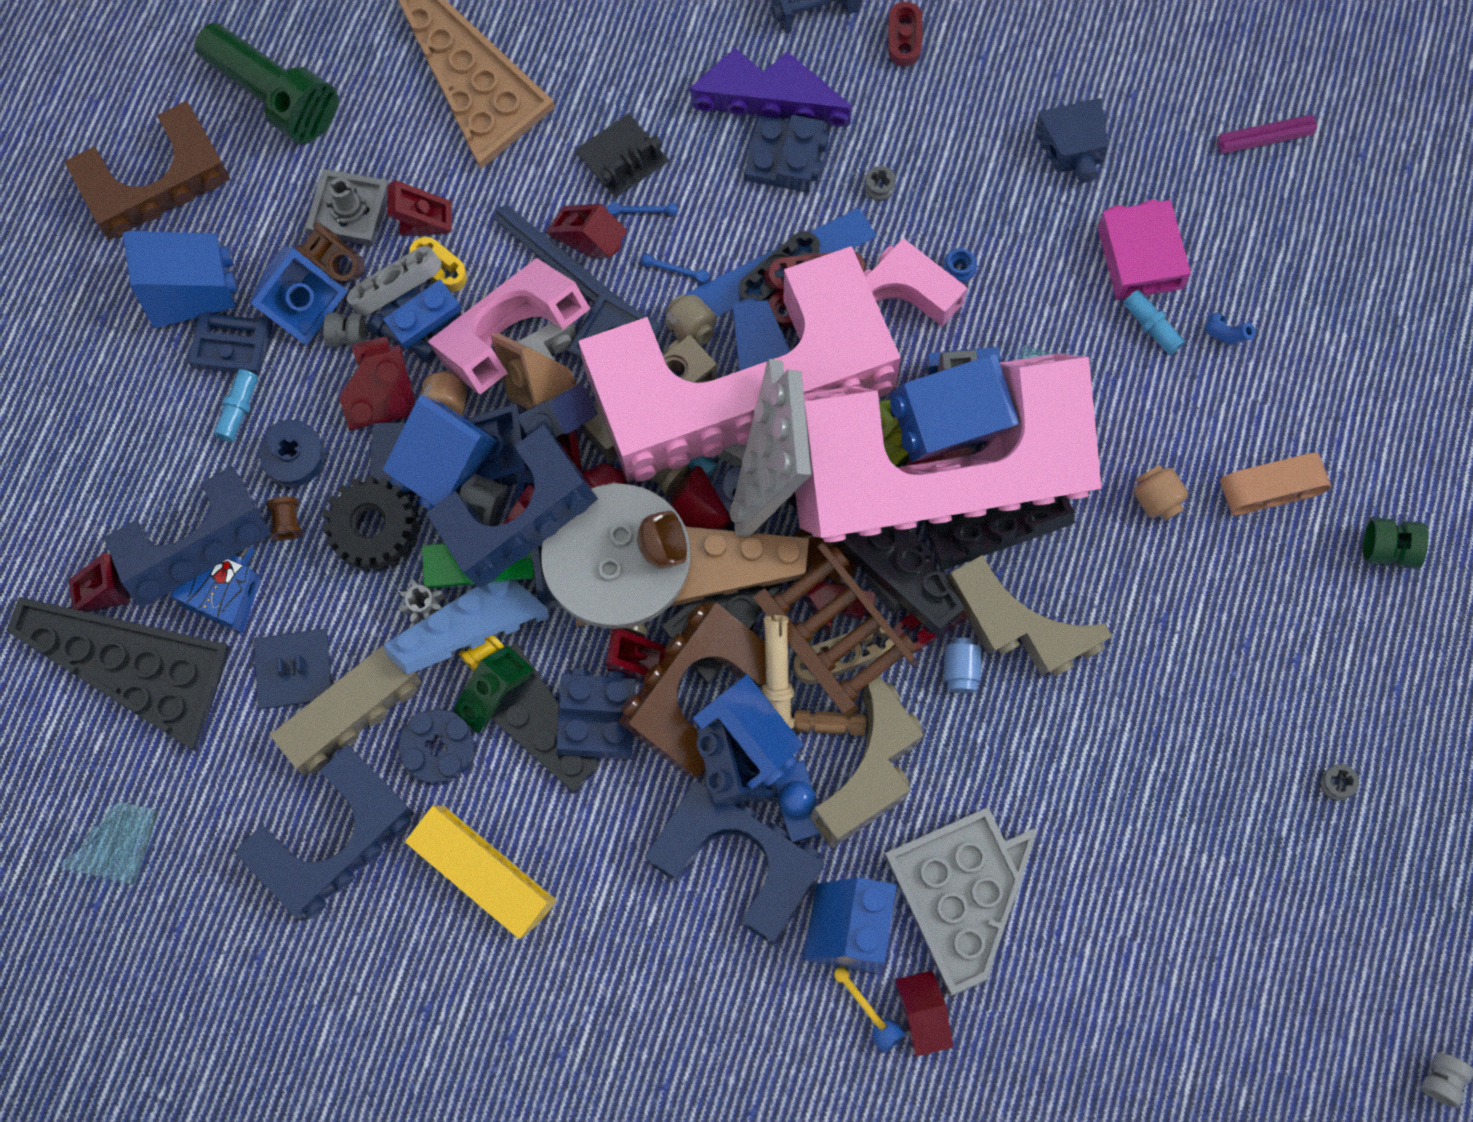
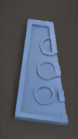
M515 580L487 583L481 589L478 586L383 646L386 655L408 675L452 657V651L462 647L473 649L485 644L484 638L504 631L505 635L520 630L519 624L535 619L537 623L548 619V609Z

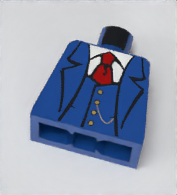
M249 546L177 587L171 597L182 608L242 634L260 586V578L252 569L247 567L255 550Z

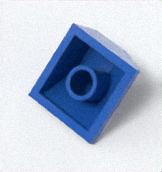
M283 245L262 273L249 303L307 346L324 324L326 313L333 312L348 290L296 249Z

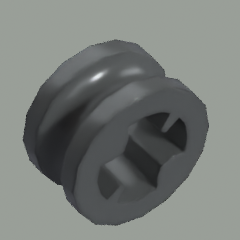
M886 166L871 168L866 174L865 179L866 194L876 201L890 198L895 190V173ZM878 179L886 180L882 188L875 187V181L877 183Z
M1344 764L1334 765L1321 776V790L1329 799L1343 801L1357 791L1359 786L1358 775L1350 766ZM1338 774L1344 776L1341 779L1342 781L1346 779L1348 782V786L1341 791L1336 790L1337 785L1333 786L1331 784V780L1338 776Z

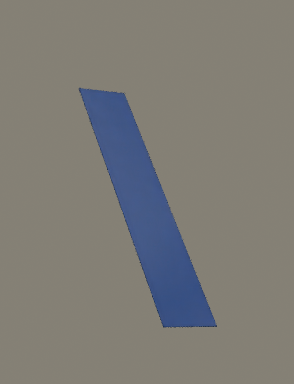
M859 207L810 231L819 239L820 254L836 252L850 246L855 248L877 237V234ZM798 245V254L802 251L810 253L811 246L802 247ZM778 248L684 295L694 294L699 296L718 317L732 310V304L740 303L738 287L742 278ZM780 266L778 271L774 272L775 277H784L782 266ZM761 286L755 290L749 287L748 296L751 294L760 296Z

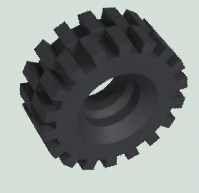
M366 476V482L356 478L350 480L352 483L350 488L343 484L337 489L341 495L337 499L331 496L328 500V503L332 505L331 510L324 509L323 517L327 520V524L322 526L323 532L328 536V539H326L328 545L346 563L354 568L358 567L362 571L370 572V569H375L377 572L385 571L384 566L390 565L392 568L398 566L399 562L397 559L401 556L407 559L411 554L407 549L410 545L416 546L418 541L414 535L415 532H420V524L416 521L419 515L417 509L412 505L413 502L398 486H393L388 480L383 478L377 481L373 476ZM371 510L380 512L384 518L382 531L373 537L361 535L357 527L360 516Z

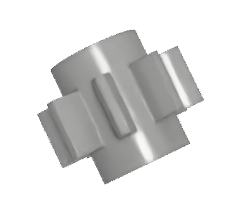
M412 580V587L407 592H400V595L405 599V605L401 606L399 610L404 615L411 614L410 621L416 625L421 619L424 620L440 610L442 607L439 601L443 600L446 596L441 590L433 592L435 588L428 589L425 585H418ZM426 597V599L424 600L425 606L423 608H419V606L421 605L420 599Z

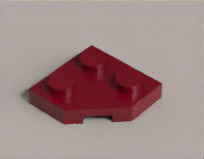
M400 345L366 352L358 363V367L349 382H346L340 392V402L349 430L410 415L416 400Z

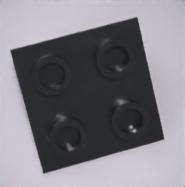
M629 113L575 149V152L615 198L669 162L668 157L660 149L662 147L660 139L656 135L649 137Z

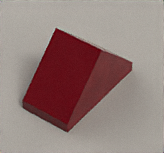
M696 465L675 489L669 504L678 513L685 527L724 530L731 523V517L702 467Z
M102 553L69 579L72 609L91 612L130 603L129 592L123 586L110 554Z
M612 629L606 660L608 672L621 671L627 674V678L643 682V678L648 670L655 664L659 665L666 656V646L623 629Z
M933 970L895 979L915 1057L953 1048L947 1006Z

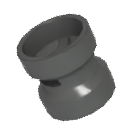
M326 313L324 319V341L326 347H339L341 344H348L352 348L353 344L365 341L366 321L364 314L351 313L349 316H342L340 313Z

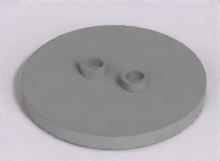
M608 484L592 488L598 500L590 505L585 512L577 515L561 527L556 534L548 537L542 543L541 563L546 583L560 606L570 615L584 623L610 629L628 628L643 624L654 619L669 608L679 596L686 583L690 570L691 549L685 525L678 513L668 502L647 489L627 484ZM673 511L681 522L685 534L687 559L684 563L671 568L658 569L647 563L638 549V528L641 521L648 515Z

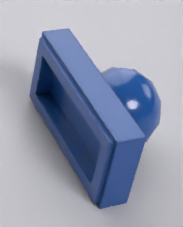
M802 760L790 766L775 781L779 796L776 801L789 834V839L794 844L821 835L810 819L814 808L819 804L804 761Z

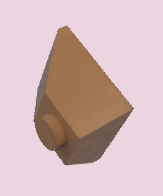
M497 332L491 334L495 354L507 371L502 380L508 400L529 409L576 385L574 375L568 367Z

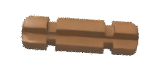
M797 710L794 714V730L799 732H809V729H815V733L844 734L847 731L850 732V735L859 736L865 735L867 718L864 714L854 713L849 718L840 712L816 711V714H810V710Z

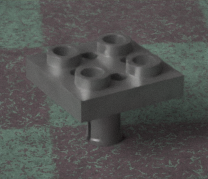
M322 169L305 226L307 234H311L314 230L312 225L315 221H318L333 231L341 241L374 246L387 202V185L390 184L389 181ZM340 224H343V225L348 224V225L345 226V227H341V226H340Z

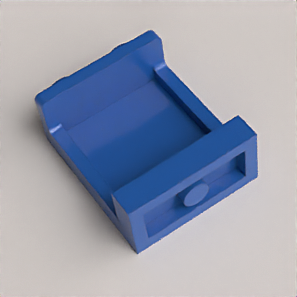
M748 674L693 717L702 730L716 718H719L760 770L747 783L751 790L761 782L768 787L781 777L784 771L797 761L794 754L804 745Z

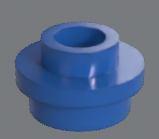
M958 248L945 256L942 268L959 282H966L974 277L977 270V260L969 250ZM962 264L966 269L958 270L954 268V265Z

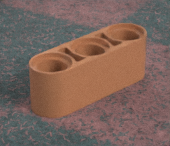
M1308 453L1239 470L1224 476L1220 480L1229 510L1233 516L1312 498L1327 492L1332 487L1319 453Z

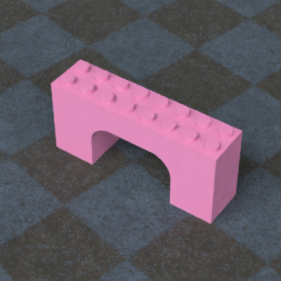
M852 246L784 269L783 301L800 339L799 344L791 352L774 359L783 361L784 373L787 369L802 372L803 393L848 386L877 390L878 397L890 393L897 384L901 357ZM648 317L578 341L585 373L627 482L648 480L655 476L656 472L669 467L670 469L682 468L689 464L690 460L703 455L704 457L716 456L723 452L724 448L737 443L738 445H747L767 361L709 382L694 383L683 380L676 376L666 365Z
M1056 353L999 362L1020 424L990 440L987 445L976 453L895 467L892 464L884 448L877 390L848 386L804 393L811 476L795 491L800 528L812 533L813 537L823 538L824 542H837L845 540V534L859 532L860 536L876 535L881 533V527L894 525V529H910L917 526L916 521L929 519L930 523H944L951 521V515L964 513L965 517L983 516L986 514V509L998 507L999 511L1017 510L1021 508L1020 503L1032 501L1034 505H1045L1054 503V497L1066 495L1068 499L1088 497V491L1102 489L1089 357Z

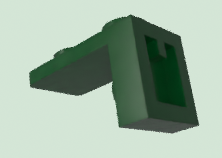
M508 645L480 661L454 706V712L476 733L482 732L505 693L528 680L534 669Z

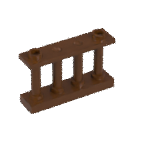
M822 542L817 547L826 557L824 561L782 594L777 592L772 596L764 588L753 598L765 614L771 616L772 621L773 615L788 617L786 613L791 610L790 605L835 570L839 573L849 587L803 623L799 621L794 625L788 617L787 629L789 645L841 712L849 718L860 709L854 702L859 697L857 693L902 657H905L914 667L919 663L913 655L918 649L905 632L898 637L844 569L850 563L836 546L829 550L825 543ZM859 599L872 616L826 652L822 649L819 653H816L808 643L813 639L812 634L855 600ZM879 628H882L895 645L849 681L844 679L839 682L831 672L836 668L835 663Z

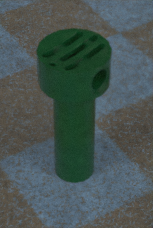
M212 22L200 30L194 44L196 54L265 104V117L269 124L299 144L309 143L317 139L328 129L338 108V94L331 84L305 67H294L287 71L218 22Z

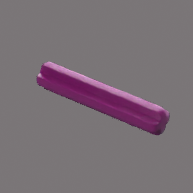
M1305 115L1219 134L1217 145L1221 153H1229L1309 136L1315 133L1317 122L1314 115Z

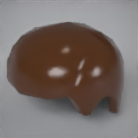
M673 511L654 513L641 521L638 528L637 543L638 549L647 563L658 569H666L686 561L687 544L681 522Z

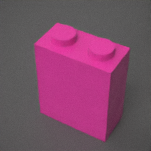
M1148 200L1140 205L1130 207L1117 205L1103 211L1097 228L1116 300L1127 299L1137 290H1140L1144 296L1185 288L1191 272L1171 200L1160 202L1158 200Z

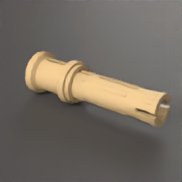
M773 615L772 621L771 616L764 617L766 684L763 685L761 692L792 729L795 726V719L791 716V698L794 697V688L789 684L788 617Z

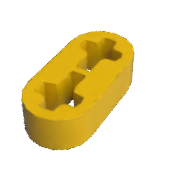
M430 237L418 238L412 243L409 253L419 247L429 246L441 260L439 271L430 278L433 283L441 279L450 292H457L464 288L468 277L461 260ZM444 267L450 273L456 271L457 277L455 279L450 276L446 278L442 268Z

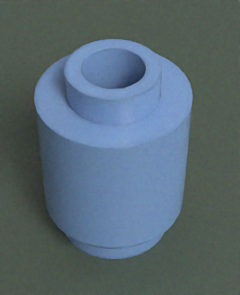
M954 638L952 639V644L944 646V682L947 683L948 692H977V684L981 683V646L974 645V639Z

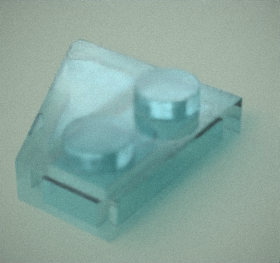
M118 801L105 815L104 821L88 833L85 837L87 841L71 858L67 856L62 861L61 868L135 886L159 812Z

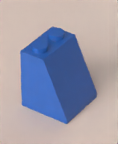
M151 231L123 232L130 286L154 329L197 318L200 313H216L236 307L233 293L238 292V286L233 272H229L228 268L234 266L232 255L228 246L222 247L216 234Z
M997 354L906 382L889 393L891 411L898 419L902 431V444L906 452L909 453L911 462L986 443L1020 424Z
M421 394L401 431L383 471L391 476L389 482L393 486H398L405 493L409 489L421 496L418 502L428 510H431L456 491L460 495L462 485L476 474L498 440L442 402Z
M859 877L817 883L803 961L880 974L885 964L897 884Z

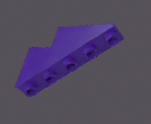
M734 48L690 87L691 106L703 112L715 110L729 112L738 116L750 114L775 119H791V115L825 121V123L835 127L849 126L851 124L852 105L788 51L763 72L739 50Z

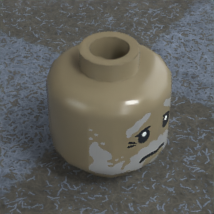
M694 294L679 295L668 304L665 311V325L677 340L682 341L689 335L699 345H704L711 340L715 333L714 327L717 318L714 311L699 296Z

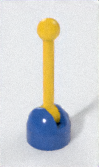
M838 967L835 970L834 978L836 981L844 983L875 1024L872 1030V1039L882 1054L889 1051L907 1033L895 1020L890 1018L881 1020L849 979V971L845 967Z

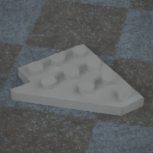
M769 359L766 363L736 492L730 510L731 520L735 523V536L750 537L811 476L802 372L787 369L784 373L783 361Z
M989 807L886 852L884 855L950 997L987 980L1037 835L1035 829H1032L1005 841Z

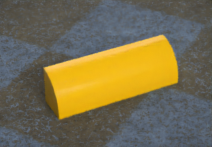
M432 806L405 841L407 845L518 939L526 936L557 902L552 895L446 806Z

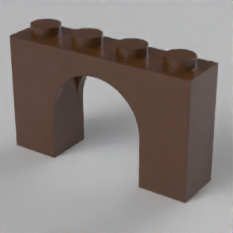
M188 101L156 115L173 145L174 158L168 172L161 179L150 185L132 187L116 181L95 146L64 161L96 223L108 240L123 236V232L130 231L146 221L155 220L162 213L176 206L185 205L192 198L208 190L217 189L222 183L230 180L222 161Z
M717 602L699 604L690 612L686 620L689 623L681 635L676 634L669 641L665 648L666 656L659 665L655 664L648 670L643 678L645 685L637 695L633 694L624 703L621 709L623 715L618 721L619 724L684 775L695 778L700 776L706 766L697 749V729L687 722L678 706L677 689L684 671L695 661L710 657L719 661L740 679L748 674L759 687H762L766 682L765 641Z

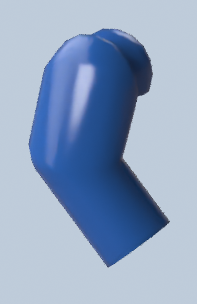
M1221 313L1210 314L1207 318L1208 323L1205 324L1208 336L1226 345H1234L1255 337V328L1251 323L1247 322L1230 327L1226 325V316H1221Z

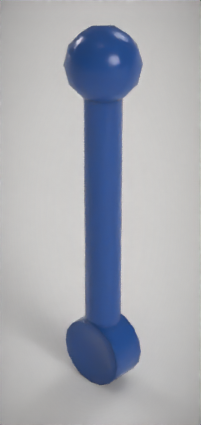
M611 202L607 210L613 217H618L621 213H667L669 216H675L678 212V206L672 202L666 206H620L617 202Z
M644 254L640 258V262L644 267L652 265L695 278L696 282L701 285L709 281V272L704 269L696 272L653 259L650 254Z

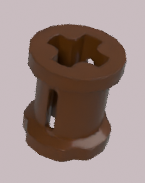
M282 496L268 500L266 507L271 512L273 529L270 530V537L272 540L288 541L301 537L302 529L298 526L296 509L299 507L298 499L291 496Z

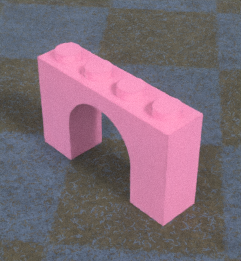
M904 238L895 247L890 245L883 252L879 259L880 263L873 270L867 269L864 272L876 302L890 298L908 301L942 327L964 304L968 289Z
M536 258L432 337L428 343L444 367L480 395L507 374V371L491 348V334L496 332L500 334L512 324L531 317L546 318L564 330L590 310V307L574 281Z

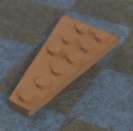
M398 0L480 170L555 108L554 101L447 0Z
M685 527L691 549L690 570L681 593L669 607L704 600V597L716 594H732L740 589L758 585L764 587L801 579L806 575L809 538L753 533L750 537L735 536V531ZM576 618L575 623L577 627L587 625V623Z

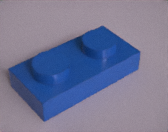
M440 279L383 318V320L406 350L462 311V308Z

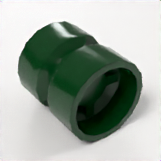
M1371 517L1366 525L1363 538V559L1365 563L1388 566L1394 561L1397 567L1420 569L1424 564L1429 543L1426 523L1402 520L1399 525H1396L1394 519Z

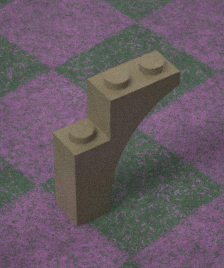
M983 555L946 575V578L965 607L963 612L986 653L989 654L998 650L1000 655H1003L1018 647L1020 643L1017 638H1020L1040 675L1052 671L1055 677L1074 666L1071 661L1082 653L1086 659L1105 649L1102 642L1112 637L1105 623L1098 625L1065 624L1043 617L1028 609L1003 587Z
M878 676L869 683L862 693L867 715V740L863 758L857 771L837 793L815 807L810 816L811 821L831 849L904 801L911 790L908 787L909 781L901 768L898 766L894 767L891 763L918 746L924 736L921 732L922 726L917 717L911 712L907 713L901 705L899 694L893 685L885 683L881 676Z

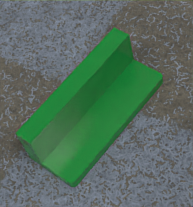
M445 543L422 545L424 585L428 589L475 584L462 572ZM530 551L524 558L516 561L500 573L494 581L489 583L534 578L532 552Z

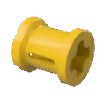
M494 635L484 638L485 644L473 649L469 647L466 651L461 650L458 653L459 657L473 671L476 670L482 659L504 648V645Z

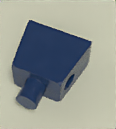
M1101 98L1039 111L1034 130L1055 170L1060 173L1075 170L1080 183L1095 180L1099 175L1096 165L1104 161L1108 149Z

